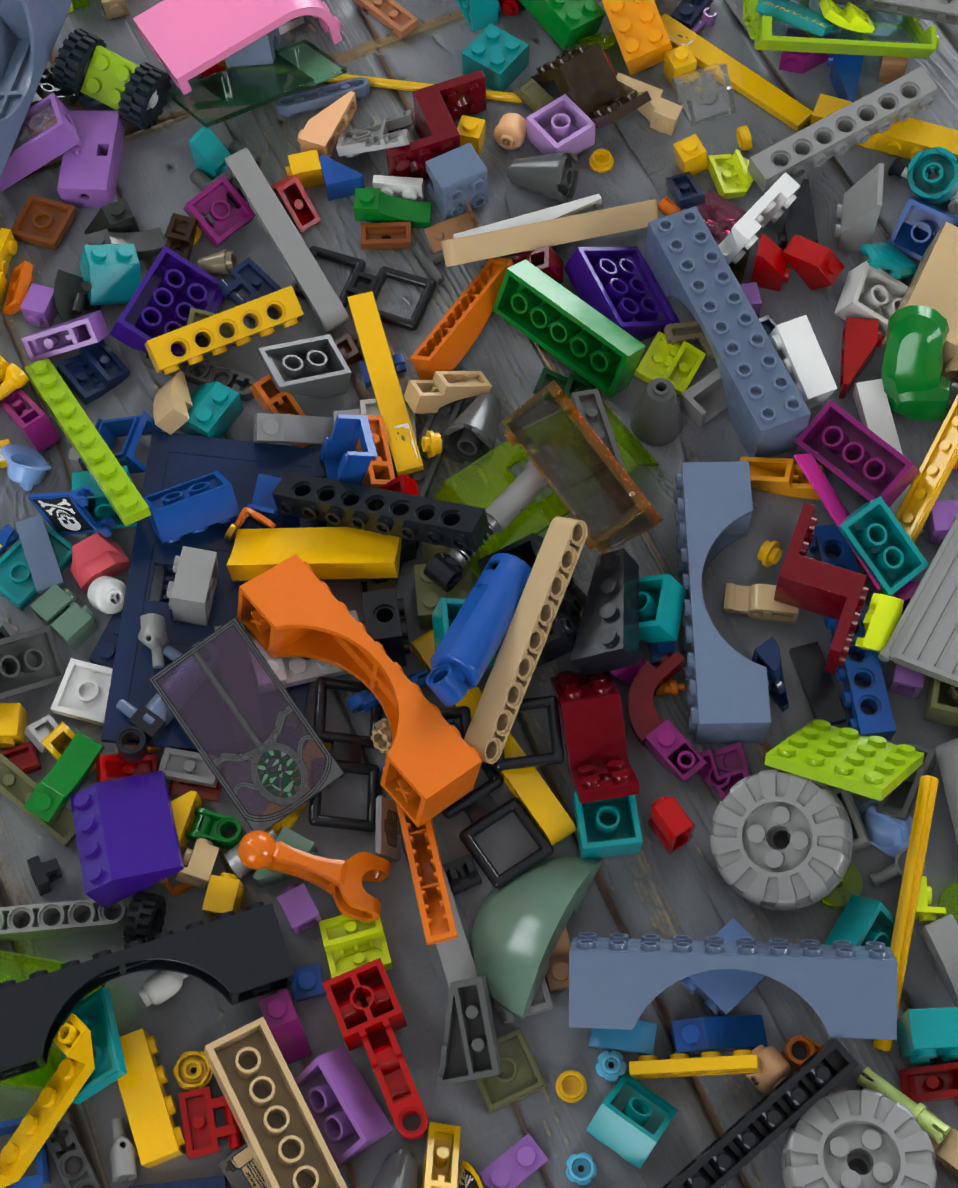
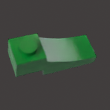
M355 188L353 206L355 221H380V223L411 222V228L424 229L431 226V202L397 198L381 192L380 188Z
M77 731L50 772L41 782L39 781L23 808L48 823H55L70 800V796L78 792L105 747Z

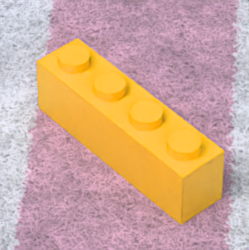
M141 1028L120 1037L127 1074L117 1081L141 1165L149 1169L184 1155L182 1145H185V1138L181 1125L176 1127L173 1114L177 1113L174 1098L172 1095L167 1096L164 1086L165 1083H168L167 1073L163 1064L158 1066L155 1055L159 1053L157 1040L154 1034L149 1035L147 1031Z

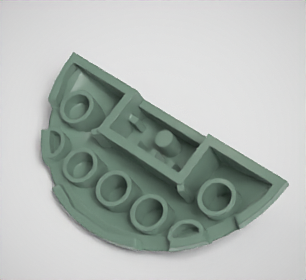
M579 856L544 859L502 888H493L482 903L472 930L473 961L478 976L486 975L488 990L491 992L494 1001L511 1014L524 1020L550 968L549 959L572 913H577L601 865L600 861L591 858L581 859Z

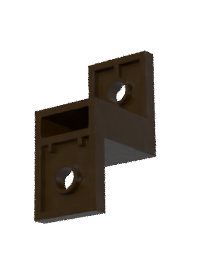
M585 43L570 51L567 50L556 56V59L550 63L547 62L538 67V73L531 77L538 84L554 79L561 94H566L596 124V128L611 125L652 100L648 91L638 93L637 90H634L627 95L623 94L599 43L592 46L589 43Z

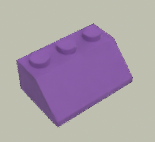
M345 1046L318 1056L294 1079L338 1169L377 1144L393 1129Z

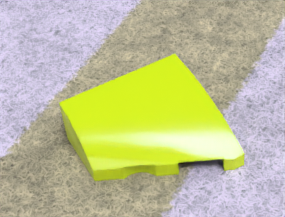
M873 593L869 610L863 620L866 631L865 637H857L855 646L880 653L902 616L904 600Z

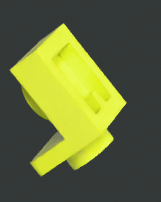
M922 876L915 920H919L920 924L928 925L943 918L946 915V908L928 906L932 902V888L927 886V876Z

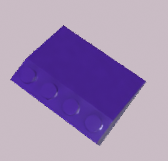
M164 245L117 320L110 335L130 348L138 351L142 350L148 354L144 345L146 341L187 326L191 307L212 313L217 312L225 298L222 295V291L217 287L219 280ZM195 337L196 344H198L201 337ZM171 345L173 355L177 357L183 356L180 353L184 352L181 345Z
M637 246L577 247L564 266V270L579 298L639 341L655 336L658 331L664 333V328L670 323H680Z
M163 771L94 783L70 796L84 891L87 896L105 909L184 869L166 776Z

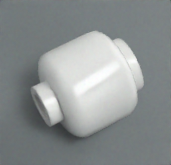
M111 576L98 577L88 588L87 596L89 603L93 608L106 614L121 612L123 610L126 585Z

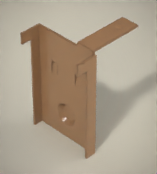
M467 197L469 212L424 229L434 254L442 251L441 241L453 239V234L475 228Z

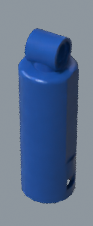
M497 553L491 556L431 658L432 671L426 678V684L445 706L458 703L466 695L468 689L477 686L507 633L532 570L525 561L517 556L508 553ZM499 563L496 569L494 570L493 564Z

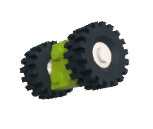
M75 29L74 33L71 32L68 35V39L65 38L63 47H60L58 50V57H55L54 62L56 65L52 71L54 72L52 77L56 85L80 97L83 94L88 95L118 111L121 119L142 130H148V128L153 126V122H157L158 116L163 113L162 109L168 102L166 99L170 96L169 89L172 83H170L171 77L168 73L146 62L145 64L141 63L139 66L106 49L104 40L83 29Z

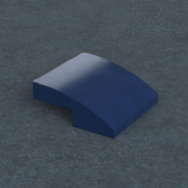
M103 339L97 343L79 348V355L57 363L58 373L85 405L103 396L130 375L129 369Z

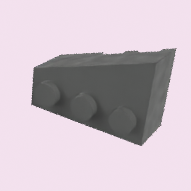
M486 975L455 980L450 983L437 1086L500 1075L503 1071Z

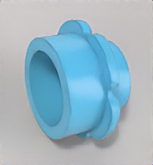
M616 1050L601 1052L597 1057L598 1063L595 1065L597 1074L608 1082L617 1081L620 1076L625 1074L627 1064L623 1061V1055ZM610 1062L614 1064L613 1068L608 1067Z
M580 1152L578 1155L572 1154L567 1159V1169L565 1172L571 1182H577L578 1185L585 1186L591 1182L592 1177L596 1176L597 1165L592 1161V1156L586 1152ZM579 1166L584 1167L583 1172L578 1171Z

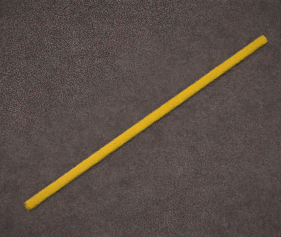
M222 60L218 63V65L231 69L233 72L310 80L295 68L268 65L227 67L226 61ZM337 74L322 80L323 82L337 83L362 77L369 80L370 87L412 92L434 85L349 74ZM486 90V100L519 104L523 102L515 93Z

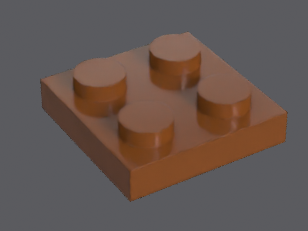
M30 194L14 222L11 232L16 240L57 251L78 212L73 205Z

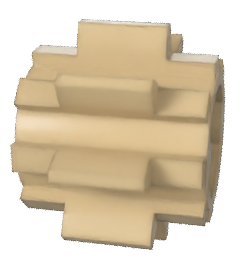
M383 718L374 724L376 729L372 731L371 740H373V746L379 749L381 753H388L392 746L391 730L388 719Z

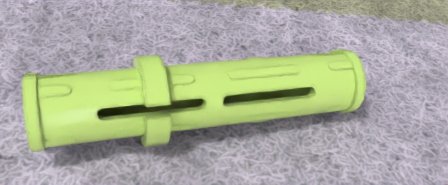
M866 1067L863 1070L865 1075L860 1074L857 1080L859 1086L885 1093L886 1098L895 1103H902L918 1118L917 1123L922 1131L927 1132L929 1137L935 1140L937 1144L944 1140L943 1135L947 1136L951 1127L944 1124L926 1110L927 1106L921 1102L919 1104L914 1102L873 1072L871 1068Z

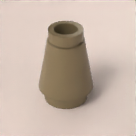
M227 249L198 259V267L211 274H230V271L237 266V258L234 251H228Z

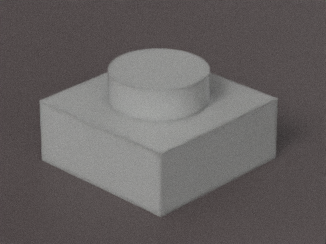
M48 714L27 726L24 734L42 754L47 750L41 741L58 724Z

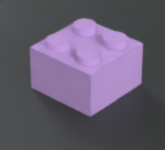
M566 94L526 117V138L543 155L560 152H573L578 155L595 144L596 124Z

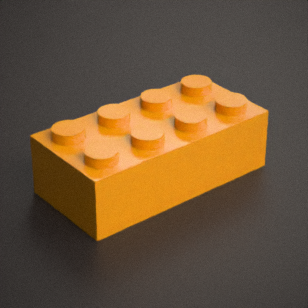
M602 0L630 75L632 76L663 62L665 51L673 48L655 1Z

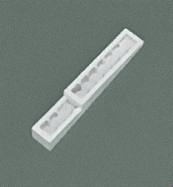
M599 194L456 233L453 234V239L601 210L602 198Z
M882 379L856 383L852 395L862 424L903 455ZM911 483L889 507L894 516L899 510Z

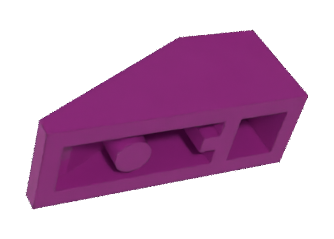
M21 388L15 390L0 402L2 409L38 453L52 448L55 442L61 439L47 415Z

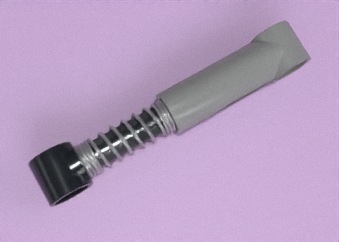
M544 450L537 451L529 460L526 469L485 509L490 529L480 547L486 545V540H491V535L502 533L546 487H552L562 475L564 465ZM451 548L447 554L438 553L428 562L423 574L443 591L449 592L460 581L463 575V568L467 564L466 561H470V557L476 556V553Z

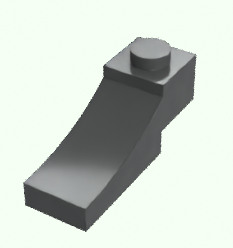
M160 227L129 233L108 232L107 229L83 235L85 245L134 244L139 261L158 256L164 245H166Z

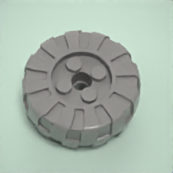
M779 769L762 770L757 774L741 779L733 785L728 795L719 802L714 812L710 846L718 871L728 886L739 896L757 906L787 911L813 905L828 896L839 885L850 865L853 853L851 822L840 799L824 783ZM783 833H789V845L784 849H780L777 845L778 837Z
M848 1087L829 1091L826 1096L822 1097L790 1126L782 1149V1176L786 1188H936L935 1152L928 1133L922 1131L918 1125V1118L902 1103H895L886 1098L885 1093L868 1088H864L862 1091L848 1090ZM849 1167H859L863 1171L864 1175H859L856 1171L851 1170Z

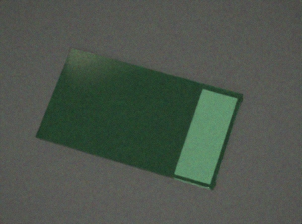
M306 39L274 50L275 60L273 64L230 67L189 83L192 91L186 95H183L179 88L168 91L167 94L169 98L204 127L208 128L347 73V67Z

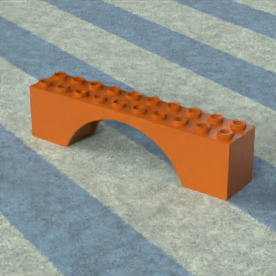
M295 554L239 586L237 619L239 622L244 623L245 629L271 659L279 657H306L333 664L359 679L378 699L388 719L392 738V746L386 756L380 785L418 828L473 790L482 763L478 751L472 746L469 747L461 738L458 729L454 725H450L442 717L439 708L435 704H431L424 697L420 687L416 683H412L405 676L402 667L387 656L383 646L369 636L365 626L350 615L346 605L332 595L328 585L314 575L311 566L307 562H303Z

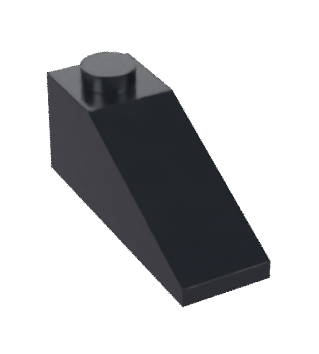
M803 179L796 194L797 198L785 219L783 231L778 233V246L783 248V250L793 235L802 236L816 243L819 241L808 179Z

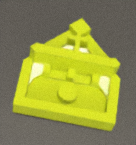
M736 149L733 155H708V171L720 199L727 200L745 196L754 179L748 172L749 160L741 155L740 150Z

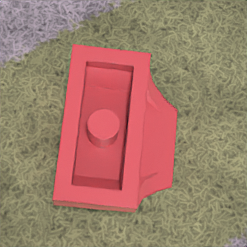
M95 533L71 547L72 564L70 571L83 593L88 591L90 584L96 578L101 576L114 577L130 568V561L119 543L110 541L99 533Z

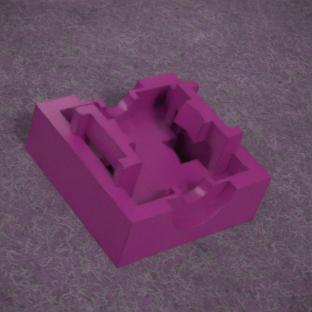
M224 175L188 201L183 208L189 217L197 219V227L215 248L224 243L238 229L250 223L256 216ZM227 196L236 205V207L232 205V203L228 200ZM210 213L215 222L211 223L207 217L204 219L201 214L205 217Z

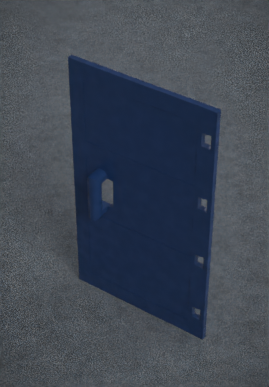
M152 431L142 497L218 471L231 483L241 512L243 508L247 507V504H252L258 474L283 478L285 473L290 471L327 478L323 460H320L321 449L177 433L170 435L167 432ZM256 511L275 523V528L326 527L327 522L309 520L282 513L274 515ZM239 515L234 516V519L228 523L212 524L203 532L185 534L180 540L173 543L161 542L148 517L137 521L101 742L116 743L118 732L122 728L130 726V718L116 708L119 700L124 699L139 709L141 705L146 706L157 693L148 679L163 668H153L151 649L138 639L141 629L140 616L149 613L163 616L165 618L169 645L182 654L192 648L194 644L213 633L214 627L224 625L234 617L237 619L239 586L248 581H232L226 564L232 553L236 535L229 541L225 538V534L228 528L233 523H236ZM248 517L239 529L268 527L252 517ZM183 546L217 552L219 577L207 626L173 620L172 610L168 609L169 598H167V588L169 581L175 580L176 573L173 572L174 559L176 555H181ZM155 565L164 566L160 601H150ZM214 639L211 641V643H213L216 646ZM163 655L165 667L168 664H170L172 660ZM202 656L206 663L211 660L208 656ZM251 664L265 737L259 738L263 743L274 728L278 712L285 708L288 703L279 690L258 694L253 664ZM179 665L157 680L161 687L179 668ZM219 665V669L214 675L224 688ZM207 678L179 711L206 752L244 753L256 748L252 740L235 742L228 706L209 678ZM308 683L285 688L305 716ZM286 717L277 742L288 745L297 752L298 741L303 736L304 726L298 717L296 727L286 726ZM175 718L166 726L167 731L155 746L147 742L148 747H169L197 751ZM130 740L126 744L139 745V742L136 740ZM278 751L279 759H281V751ZM286 755L283 758L288 760L291 757L289 755Z

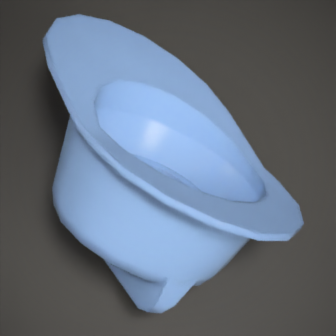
M8 444L1 448L2 455L7 461L8 478L19 483L26 491H31L33 485L41 484L46 472L52 469L44 457L32 448L18 444Z
M870 800L863 803L858 808V811L872 845L885 854L896 858L900 850L908 847L913 818L909 816L906 821L877 813L878 800Z

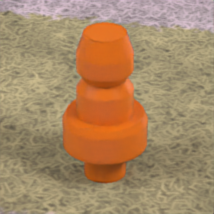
M671 679L669 683H664L658 689L656 695L671 694L672 696H679V691L685 690V683H677V679Z

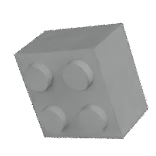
M183 546L181 555H176L174 559L173 572L176 573L175 580L169 581L167 588V598H169L168 609L172 610L173 620L207 626L219 577L217 552Z

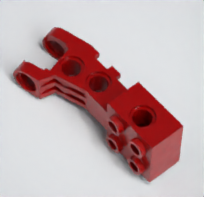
M378 958L322 982L349 1051L364 1045L398 1132L406 1140L415 1141L422 1138L428 1130L427 1114L394 1035L395 1031L406 1027L407 1023L381 958ZM411 1114L417 1115L421 1119V1125L414 1131H409L403 1127L404 1119Z

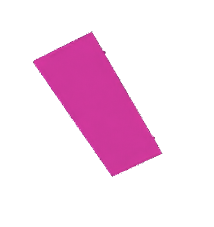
M811 453L794 455L793 457L839 527L844 519L850 515L813 455ZM851 547L877 590H880L881 586Z

